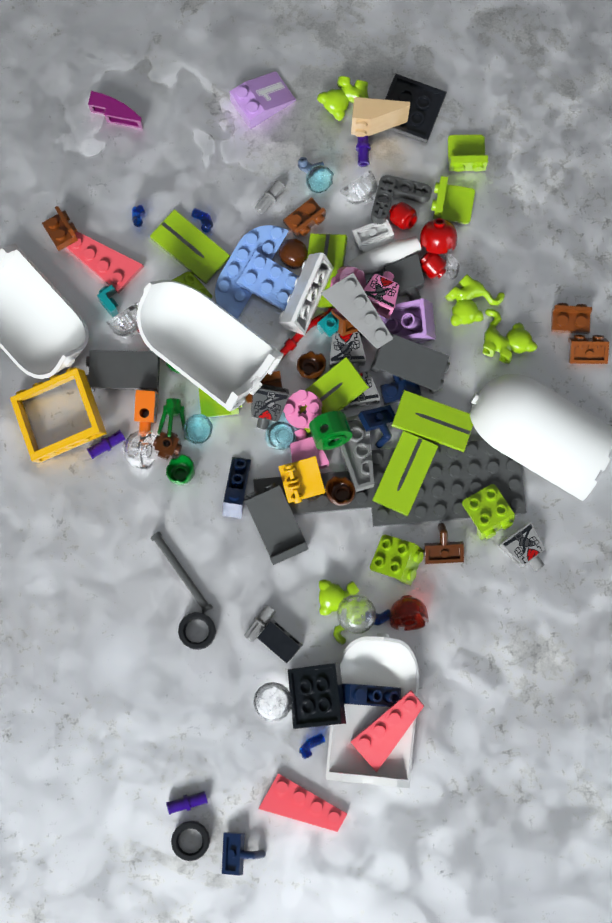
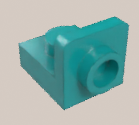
M110 285L109 287H103L97 297L113 318L119 313L116 308L118 304L111 297L116 293L113 285Z
M330 312L317 322V329L321 334L325 332L328 337H331L339 329V319Z

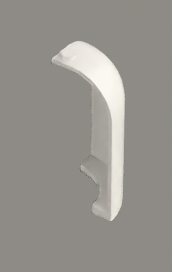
M12 244L0 250V347L29 376L39 379L51 377L65 367H70L75 362V358L88 343V328L83 318L19 247L16 244Z
M158 280L149 282L144 288V294L138 306L137 323L145 344L156 355L229 412L241 406L245 402L244 398L249 393L254 395L262 386V379L267 373L270 375L273 373L284 356L283 353L205 294L188 285L172 280Z
M520 374L502 375L489 381L479 393L476 392L471 398L470 418L472 424L488 444L582 501L596 485L597 481L595 478L600 470L605 471L611 459L608 455L612 448V426L533 378Z
M377 633V637L365 636L354 640L341 654L338 663H340L342 683L401 688V698L410 690L418 697V664L413 651L405 642L389 638V634ZM344 704L346 724L330 725L325 779L410 788L416 718L376 773L352 745L351 740L390 707Z

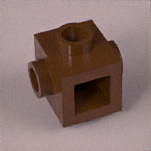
M161 432L160 436H156L153 446L158 457L168 460V458L175 459L176 455L180 454L182 445L180 439L177 438V434L171 432V437H168L167 433ZM166 441L170 442L168 447L164 446Z

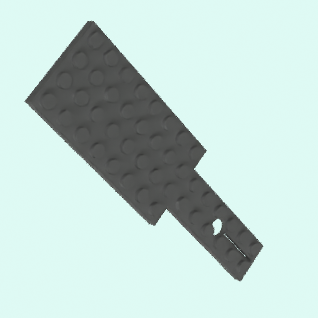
M485 440L467 442L464 452L442 444H435L438 445L437 451L408 516L372 501L395 448L372 450L374 487L356 492L353 501L348 505L338 506L331 503L327 498L326 490L324 494H320L318 499L314 501L306 498L302 499L300 503H288L293 515L371 508L373 527L471 519L462 505L463 500L494 484L515 515L527 513L521 464L501 453ZM348 471L320 473L324 489L326 488L327 481L333 476L347 477L351 481ZM281 477L253 479L254 492L257 491L259 494L265 491L264 487L275 483V485L280 484L286 497Z

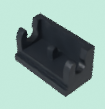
M272 620L257 637L285 663H288L303 646L275 620Z

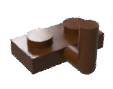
M439 523L440 543H424L425 564L464 562L463 541L448 542L446 526L444 523Z

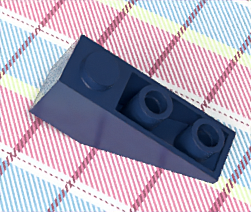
M232 457L223 501V516L242 519L251 459Z
M342 683L344 704L391 707L401 699V688Z

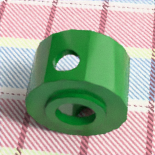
M342 411L326 412L317 416L309 423V429L315 446L319 450H329L342 446L353 435L346 415ZM322 425H328V427L321 429Z

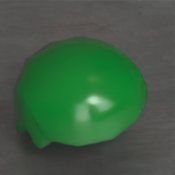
M180 454L178 458L170 460L166 468V475L171 483L177 485L187 484L195 475V465L189 456Z

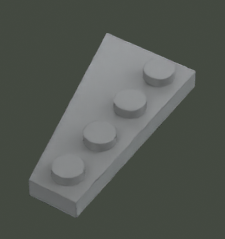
M354 273L321 292L376 349L393 340L392 335Z
M358 415L347 418L353 434L352 438L340 446L351 481L356 492L374 487L370 431L366 432Z

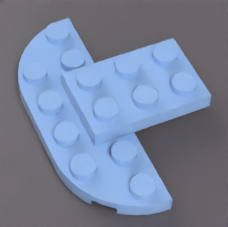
M273 225L254 228L241 238L217 279L214 295L216 303L236 319L240 316L252 293L276 308L285 311L287 299L292 294L295 288V281L299 276L272 261L289 230Z

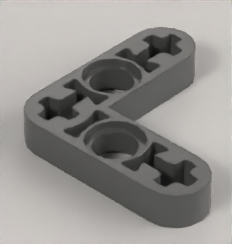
M385 175L381 177L371 212V220L376 224H384L387 221L393 196L425 203L431 198L432 188L425 183ZM386 183H389L388 191L384 190ZM407 186L410 188V191L404 192L400 187ZM386 197L389 201L383 203L378 198ZM379 208L383 209L381 217L377 216Z

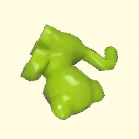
M340 76L338 77L337 86L341 89H330L327 92H322L317 96V100L324 105V108L330 114L334 115L336 120L341 121L345 116L349 102L354 104V97L369 98L367 92L368 82L356 80L354 86H352L349 77Z
M467 274L444 297L447 301L452 302L455 299L457 301L452 307L451 324L459 326L460 324L466 325L484 320L482 311L478 310L477 305L472 299L483 296L490 305L498 306L504 300V293L500 292L496 298H493L482 283L472 279Z
M487 309L485 311V314L494 317V320L489 324L488 329L484 333V348L482 351L484 355L493 357L497 351L500 353L499 360L505 364H510L512 352L521 354L526 351L533 352L537 349V344L532 340L530 333L524 329L522 323L519 322L513 325L512 330H509L506 336H503L496 329L502 320L500 313L494 309Z
M323 579L319 581V612L321 615L326 616L333 611L344 608L346 621L335 626L333 632L335 640L343 645L346 643V638L341 635V632L358 623L364 612L370 608V605L363 596L357 598L356 594L360 590L353 581L346 585L347 591H344L339 584Z

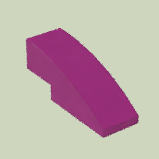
M91 91L88 102L90 112L105 115L106 121L109 123L143 129L141 117L127 105L105 94Z

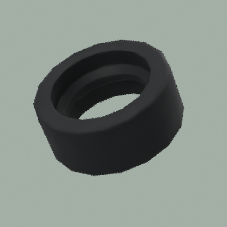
M193 612L181 620L178 634L185 646L190 649L200 650L208 647L213 642L216 628L209 616L204 613ZM196 619L204 621L209 629L207 638L198 643L190 641L186 636L188 623Z
M188 821L179 825L173 832L171 839L172 849L176 856L186 861L198 860L205 854L210 843L209 832L205 826L195 821ZM186 829H195L202 836V846L194 853H187L179 846V837Z

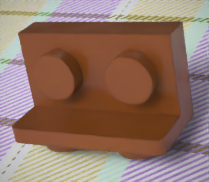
M311 197L283 219V223L296 238H299L301 235H307L315 224L319 225L325 220L326 210L324 207L321 209Z
M56 206L55 209L58 214L42 222L56 248L60 251L78 241L75 235L78 231L72 222L68 223L70 218L66 211L61 212L60 208Z
M558 303L552 309L551 332L589 334L592 307H587L586 304L568 306L567 303Z
M574 335V338H568L570 343V364H608L609 341L603 335H593L592 338H585V335Z

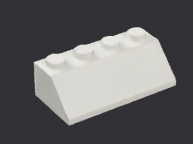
M324 253L309 254L307 260L303 262L302 272L297 277L295 288L287 299L285 311H282L279 323L287 330L305 335L322 297L321 292L325 290L334 269Z

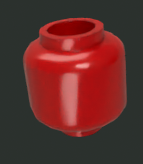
M405 202L394 204L389 211L390 221L402 230L412 228L417 222L416 210Z
M427 252L420 259L422 272L430 279L436 276L440 278L447 271L445 269L447 261L440 254Z

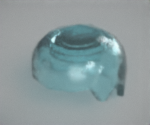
M312 166L306 174V186L315 193L325 192L333 184L334 173L327 166Z
M194 414L186 420L183 434L187 441L193 444H203L210 438L213 424L207 416Z
M275 422L269 425L265 431V440L269 447L284 450L289 448L290 443L295 441V431L286 422Z

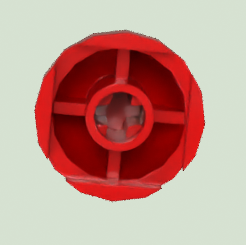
M442 218L427 222L420 233L421 247H426L427 252L434 254L448 253V249L451 248L454 250L457 246V232L454 225Z

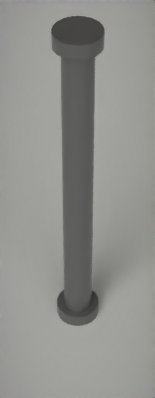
M157 532L150 539L156 542L201 606V611L205 614L213 606L208 604L162 539V534Z

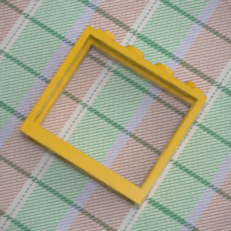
M69 368L62 375H53L48 381L35 383L32 385L33 388L16 392L15 396L10 397L31 461L41 463L107 434L85 371L79 368ZM75 379L92 427L39 450L23 402Z

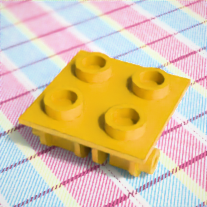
M316 456L278 466L288 503H300L302 499L325 493Z

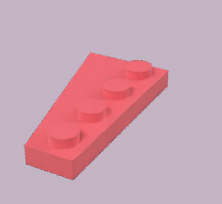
M79 232L75 233L78 241L66 247L109 286L113 285L118 294L144 267L143 264Z
M412 690L351 740L352 745L376 773L424 707V704Z
M279 773L258 808L338 832L347 816L346 812Z

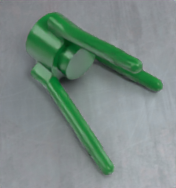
M166 399V405L163 406V413L157 433L161 434L166 415H168L167 436L171 437L173 417L178 416L180 413L184 439L188 440L184 406H181L180 399Z

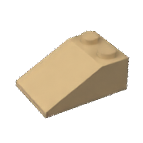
M354 97L351 134L357 137L371 136L406 123L408 121L410 102Z

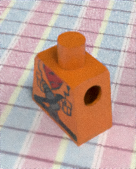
M136 390L134 421L140 422L139 433L150 434L151 423L157 422L159 393L156 391ZM145 410L149 411L148 417L143 416Z

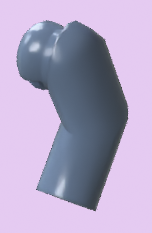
M301 157L298 160L299 169L309 175L325 170L323 161L311 164L305 157Z

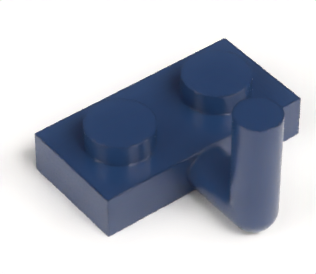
M393 375L394 382L380 385L384 405L399 402L404 390L419 396L422 395L418 384L405 379L402 380Z
M391 405L361 411L358 414L366 432L380 428L383 436L375 445L381 449L392 437L387 427L392 425L395 417Z
M223 832L222 874L243 875L244 859L264 858L266 856L265 851H245V833Z

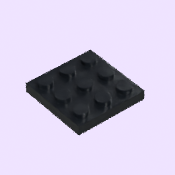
M395 73L385 100L410 102L408 121L390 128V130L427 143L447 92Z
M340 663L288 669L293 729L346 724Z

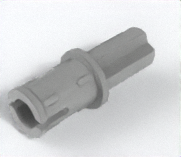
M276 180L268 192H264L263 198L255 206L257 212L264 214L270 205L276 202V198L286 188L282 182Z
M266 605L259 616L253 619L255 621L244 636L253 642L263 628L266 627V624L276 611Z

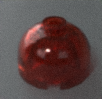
M410 595L402 596L401 599L393 603L389 612L390 625L396 630H399L398 626L405 627V631L416 630L424 627L425 622H429L425 604Z

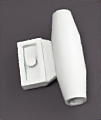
M388 219L384 224L371 223L352 231L359 250H362L364 253L348 262L347 266L356 267L362 270L365 275L383 270L384 266L421 251V245L416 236L393 241L394 232Z

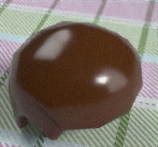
M289 239L280 246L279 257L281 261L293 269L302 267L303 262L307 260L308 250L302 241Z
M310 351L307 354L301 355L297 360V370L306 379H317L325 371L326 359L322 353L315 354L313 351Z
M333 476L327 481L325 488L329 501L338 506L351 503L356 493L354 484L347 477Z

